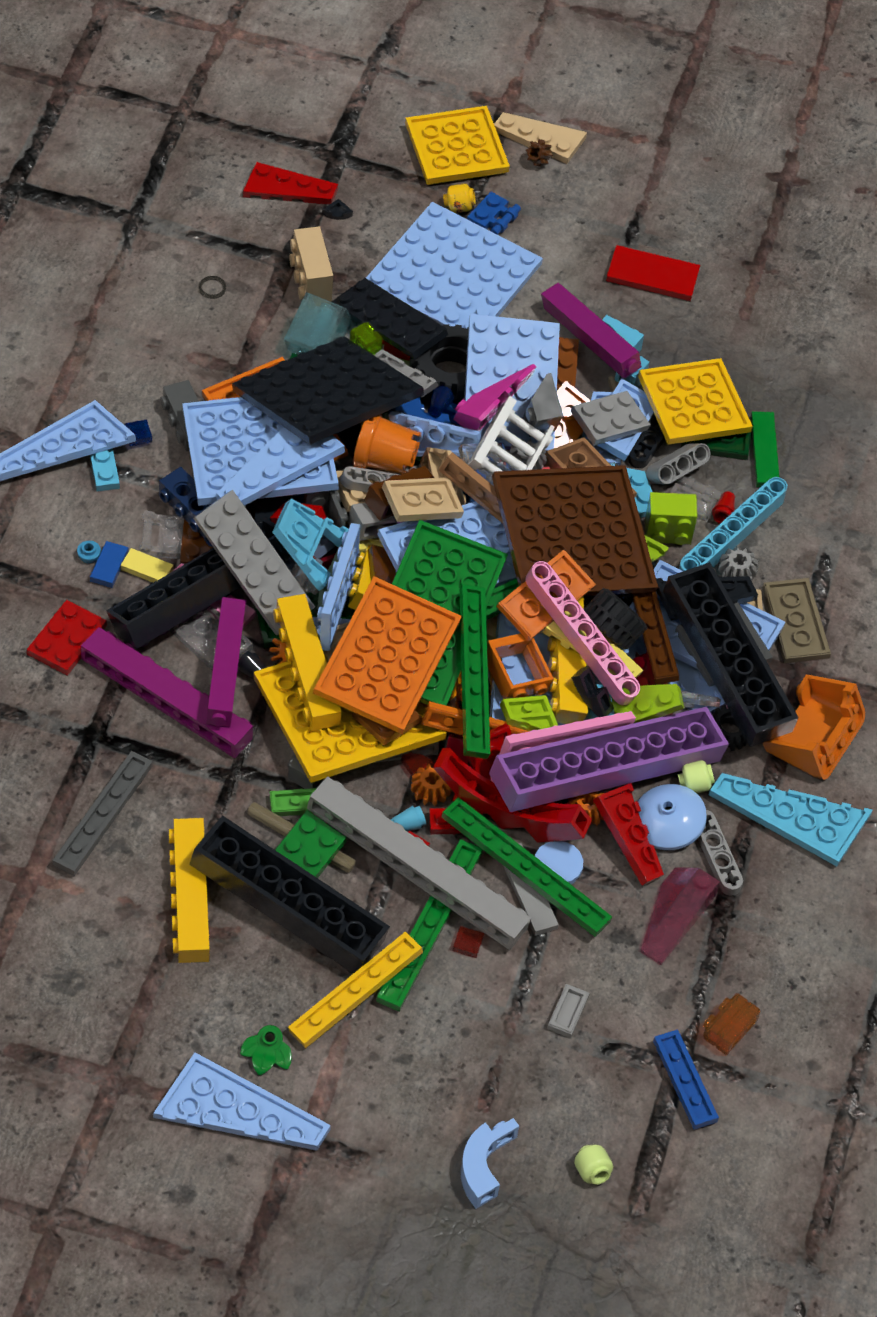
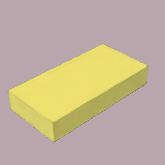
M131 548L121 564V570L154 583L174 570V565Z

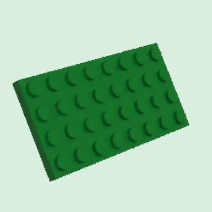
M419 520L392 584L460 615L459 589L462 584L485 588L487 608L508 554ZM460 623L419 702L428 705L429 701L447 706L461 672Z

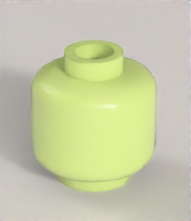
M704 760L685 764L682 767V773L678 774L680 785L688 787L696 793L709 791L712 784L715 783L711 764L707 765Z
M586 1145L579 1150L575 1157V1167L586 1183L598 1185L609 1179L613 1170V1163L602 1146Z

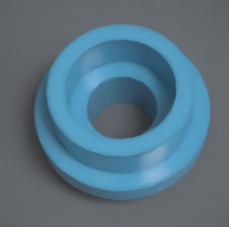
M84 541L79 544L77 554L83 562L93 563L99 558L101 548L94 541Z

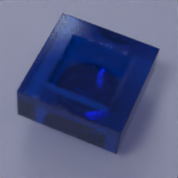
M147 419L124 423L136 437L135 442L129 443L130 447L152 443V434Z

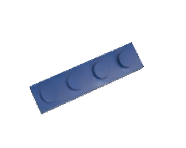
M678 1029L655 1036L653 1043L693 1129L717 1123L719 1119L718 1114Z

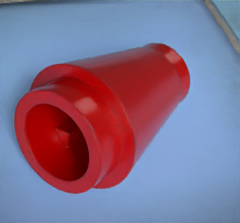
M724 492L712 509L713 519L719 524L735 510V495L732 492Z

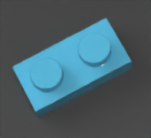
M113 448L91 454L90 460L96 491L120 489Z

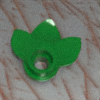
M267 1025L262 1027L257 1035L248 1037L241 1047L240 1055L252 1057L253 1067L259 1076L268 1072L274 1064L286 1070L291 1065V1049L283 1042V1034L276 1026ZM273 1034L275 1039L272 1042H268L265 1040V1036Z

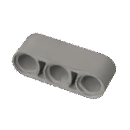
M701 443L687 444L650 465L646 471L647 479L652 484H670L705 464L710 458V449L707 445Z

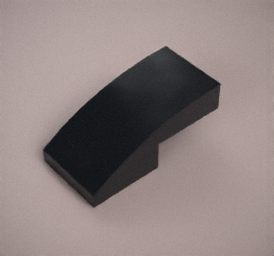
M590 666L581 668L571 677L583 701L598 717L607 716L614 709L607 687H597Z

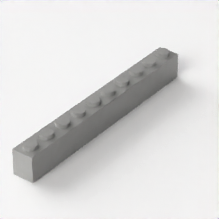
M327 776L310 795L307 806L308 810L508 950H511L526 932L531 917L523 909L516 908L503 895L493 892L486 887L484 882L470 876L461 866L447 860L441 852L434 851L421 838L411 835L402 825L388 819L382 811L374 809L365 803L359 795L352 794L340 782L334 781Z

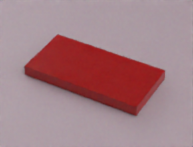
M616 245L606 281L691 301L700 265Z

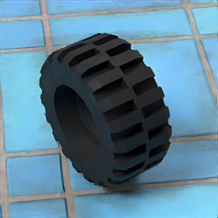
M445 324L442 326L447 329L448 336L415 360L410 357L409 366L411 368H416L425 376L432 377L437 381L438 387L424 396V401L430 405L432 403L436 405L439 398L457 405L465 399L466 371L449 373L435 365L445 361H454L466 366L468 327L466 329L462 328V325L455 324V326Z

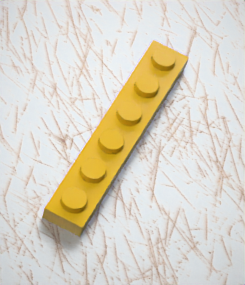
M405 931L288 1026L289 1032L307 1048L423 953L422 947Z

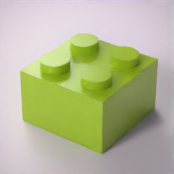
M650 492L644 520L645 535L659 543L691 544L697 521L696 494Z

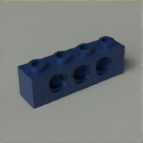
M180 466L159 480V496L164 503L172 506L175 513L180 518L183 517L189 523L191 529L203 536L205 542L212 547L193 519L211 504L198 506L194 479Z

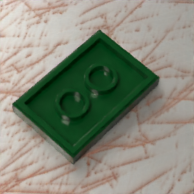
M751 432L682 442L681 447L687 444L701 443L709 447L710 455L748 460Z

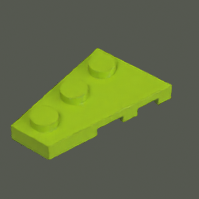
M677 684L640 686L638 695L628 705H620L611 697L614 714L632 711L636 717L634 723L663 717L685 709L681 688ZM622 688L626 694L630 695L628 689Z

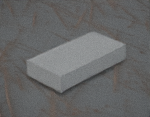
M566 984L547 1029L571 1038L590 993Z

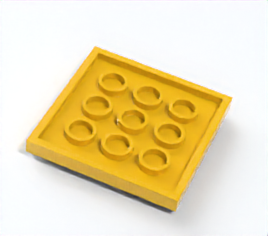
M487 106L406 117L405 125L427 185L509 172L510 166Z
M721 358L639 370L637 376L668 445L751 432L753 427Z

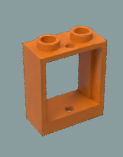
M520 633L487 642L488 669L503 699L531 695L540 696L548 691L554 678L534 638L528 642ZM522 653L535 680L513 685L500 658Z

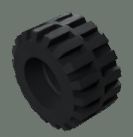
M602 588L584 608V611L593 623L623 649L628 650L647 629L645 622L609 589Z

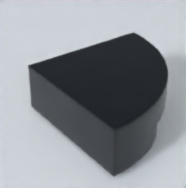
M337 199L323 208L322 214L331 219L343 220L352 217L353 210L340 199Z

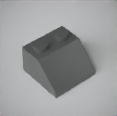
M551 373L546 374L522 417L523 420L542 433L550 425L555 427L553 430L555 432L564 416Z

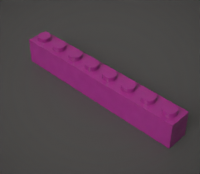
M99 627L81 645V659L234 759L253 739V726L251 723L232 713L230 727L206 724L209 703L208 694L196 690L188 681H182L169 669L162 668L156 664L149 656H144L137 652L132 645L125 644L117 639L113 633L106 632Z

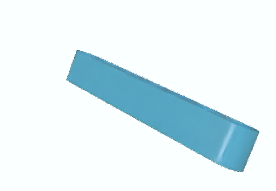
M779 477L769 479L681 559L679 569L686 571L709 562L713 567L717 565L722 554H725L728 548L733 550L783 504L788 486L787 482Z

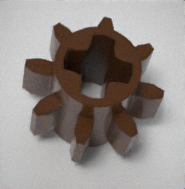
M541 139L538 140V143L531 141V146L526 149L528 154L527 161H534V166H540L541 163L548 165V160L553 156L550 149L552 145H545V140Z

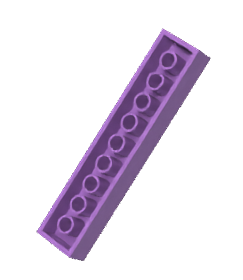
M706 706L497 755L489 774L509 811L514 812L682 771V767L685 764L704 760L706 764L719 762L729 743Z

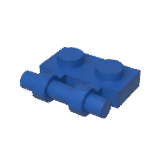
M490 192L467 216V220L485 229L490 227L492 228L490 231L498 235L507 229L510 221H514L518 217L521 207L518 204H514L512 207L507 208L508 200Z

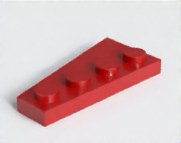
M256 162L243 190V197L250 198L251 195L261 196V199L270 200V197L283 198V201L291 202L294 199H302L304 203L329 205L335 198L338 184Z
M632 783L597 796L593 802L643 886L659 879L664 873L654 846L649 844L647 838L649 831L647 825L642 824L639 816L641 809L639 803L634 802L632 796L634 789Z

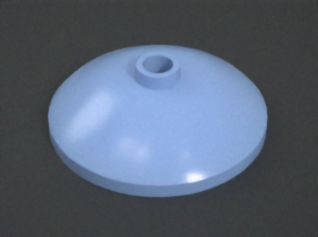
M677 784L660 785L647 791L637 801L641 809L639 816L642 824H646L649 831L647 836L649 844L653 845L656 849L676 850L693 843L705 828L707 813L704 802L696 792L688 787ZM666 807H672L670 810H665Z

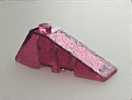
M675 867L661 884L640 952L662 965L716 897L720 881L700 868Z

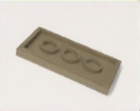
M809 578L764 582L762 588L770 614L785 621L784 628L777 638L784 663L830 659L831 652Z

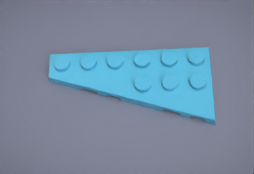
M724 773L720 775L710 789L709 796L836 867L873 811L868 808H864V810L852 808L851 804L843 802L842 805L828 802L826 798L790 789L788 792L775 789L776 786L769 784L766 786L753 784L751 780Z

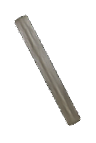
M253 802L248 808L247 814L285 837L294 827V824L256 802ZM339 851L330 863L350 873L356 861Z

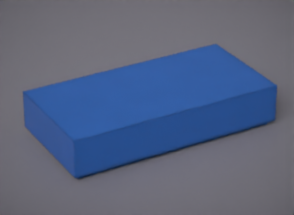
M106 541L90 575V582L113 588L121 570V564L129 552V547Z

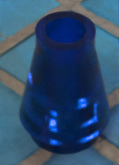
M440 386L433 390L428 413L432 417H440L441 413L453 403V393L448 387Z

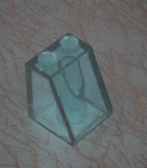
M306 292L284 341L288 350L295 354L308 352L319 345L332 342L338 337H344L353 322L347 308Z

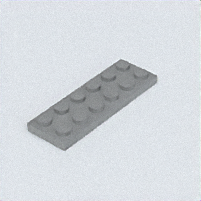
M233 490L226 493L193 518L275 635H279V628H281L279 623H275L273 609L277 607L278 598L305 594L310 611L315 608Z

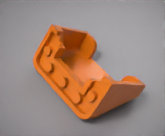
M806 674L796 688V695L800 705L795 711L799 718L793 732L763 742V746L766 752L815 778L826 780L862 727L865 720V708L855 683Z

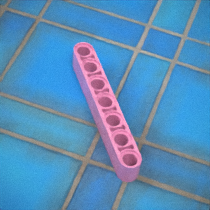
M544 561L536 562L526 575L528 587L586 664L590 666V669L602 685L607 687L608 693L614 701L620 705L630 704L640 691L639 682L552 567ZM535 573L541 574L543 579L538 578ZM549 592L555 593L558 598L552 597ZM564 611H568L572 617L566 616ZM578 630L584 631L587 636H582ZM593 649L598 650L601 656L596 655ZM607 668L612 669L616 675L610 674ZM622 688L628 689L630 695L626 694Z

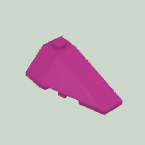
M531 364L472 395L467 401L463 399L455 408L457 412L454 420L463 428L480 431L494 417L503 402L509 396L512 397L533 375L537 366Z

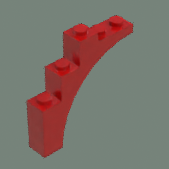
M443 748L433 767L455 793L453 801L459 797L478 813L489 814L501 829L524 827L537 843L584 839L592 821L580 804L551 802L510 812L495 783L473 770L451 748Z

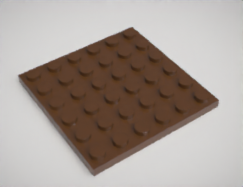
M626 465L495 471L493 473L492 480L518 586L526 581L527 573L536 562L544 561L548 563L562 550H565L596 584L584 596H596L602 588L609 589L614 594L656 592L658 584Z

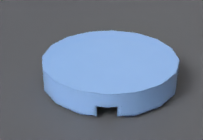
M565 841L547 842L539 847L535 854L536 858L571 885L582 874V855L570 843Z

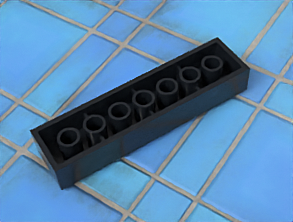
M265 517L257 521V525L283 562H287L291 555L272 532L276 524ZM213 547L106 610L116 634L137 649L148 645L152 639L168 633L174 626L188 621L194 614L207 610L211 604L221 600L222 597L227 598L231 592L242 587Z
M709 562L668 576L663 592L749 746L753 747L793 732L799 717L711 563Z
M223 815L193 851L189 865L353 974L372 958L386 938L390 928L389 925Z

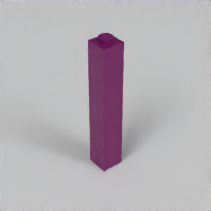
M559 282L541 293L544 309L621 377L626 378L642 367L639 351Z
M222 597L206 724L226 727L231 725L246 600Z

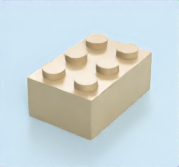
M320 226L295 229L294 238L290 239V247L293 254L289 255L291 267H295V283H299L300 286L298 287L299 299L304 301L305 308L332 305L333 272Z

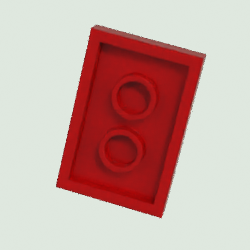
M66 600L27 648V655L68 676L81 659V645L99 627L104 630L107 626V620Z

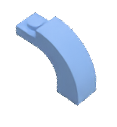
M514 1118L507 1122H499L492 1130L487 1123H484L475 1130L465 1146L461 1165V1181L463 1189L475 1209L498 1196L500 1184L490 1172L486 1160L492 1152L517 1138L519 1125Z

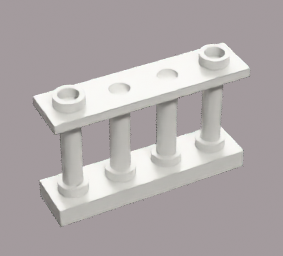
M509 396L497 410L467 465L475 471L478 468L480 470L484 469L492 475L495 471H502L488 461L487 454L493 453L516 470H532L543 448L546 449L553 440L551 433L555 427L550 425L544 433L515 414L513 407L517 400ZM510 421L538 440L534 448L506 430L507 427L504 423ZM502 437L528 455L529 458L526 464L499 447L495 439Z

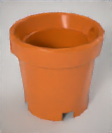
M382 414L370 418L362 424L354 452L353 467L371 468L396 474L406 473L407 466L413 468L420 442L415 441V436L421 437L422 433L382 417Z

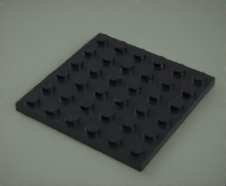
M345 336L338 337L332 342L319 345L313 350L300 353L294 358L281 361L275 366L262 369L258 373L243 377L241 380L232 383L233 392L309 445L424 395V389L421 385Z

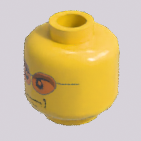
M468 184L451 185L447 189V194H443L445 207H449L450 211L454 213L469 212L473 205H476L474 188H470Z

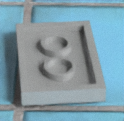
M628 391L574 405L570 411L593 446L647 431L650 427V423Z

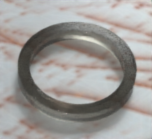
M207 276L199 282V292L206 298L216 299L225 294L226 283L220 277ZM216 280L223 285V290L218 294L211 295L202 290V285L206 281Z

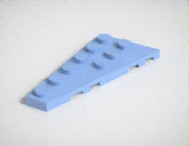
M194 1053L153 1113V1118L316 1151L331 1127L326 1122L197 1053Z

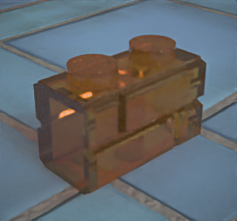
M736 993L731 999L726 997L718 1008L720 1012L716 1016L711 1014L703 1025L705 1027L704 1039L711 1045H715L725 1055H728L754 1026L761 1012L758 1007L748 1002L739 993Z

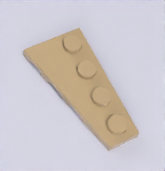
M504 112L494 123L498 134L527 147L531 146V141L538 143L539 139L545 140V145H552L550 148L551 154H553L552 158L568 164L587 136V132Z

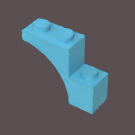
M608 315L602 319L640 352L644 334ZM640 356L642 367L626 378L621 377L616 372L615 381L620 382L621 379H624L638 387L641 384L637 376L638 372L642 369H648L650 361Z

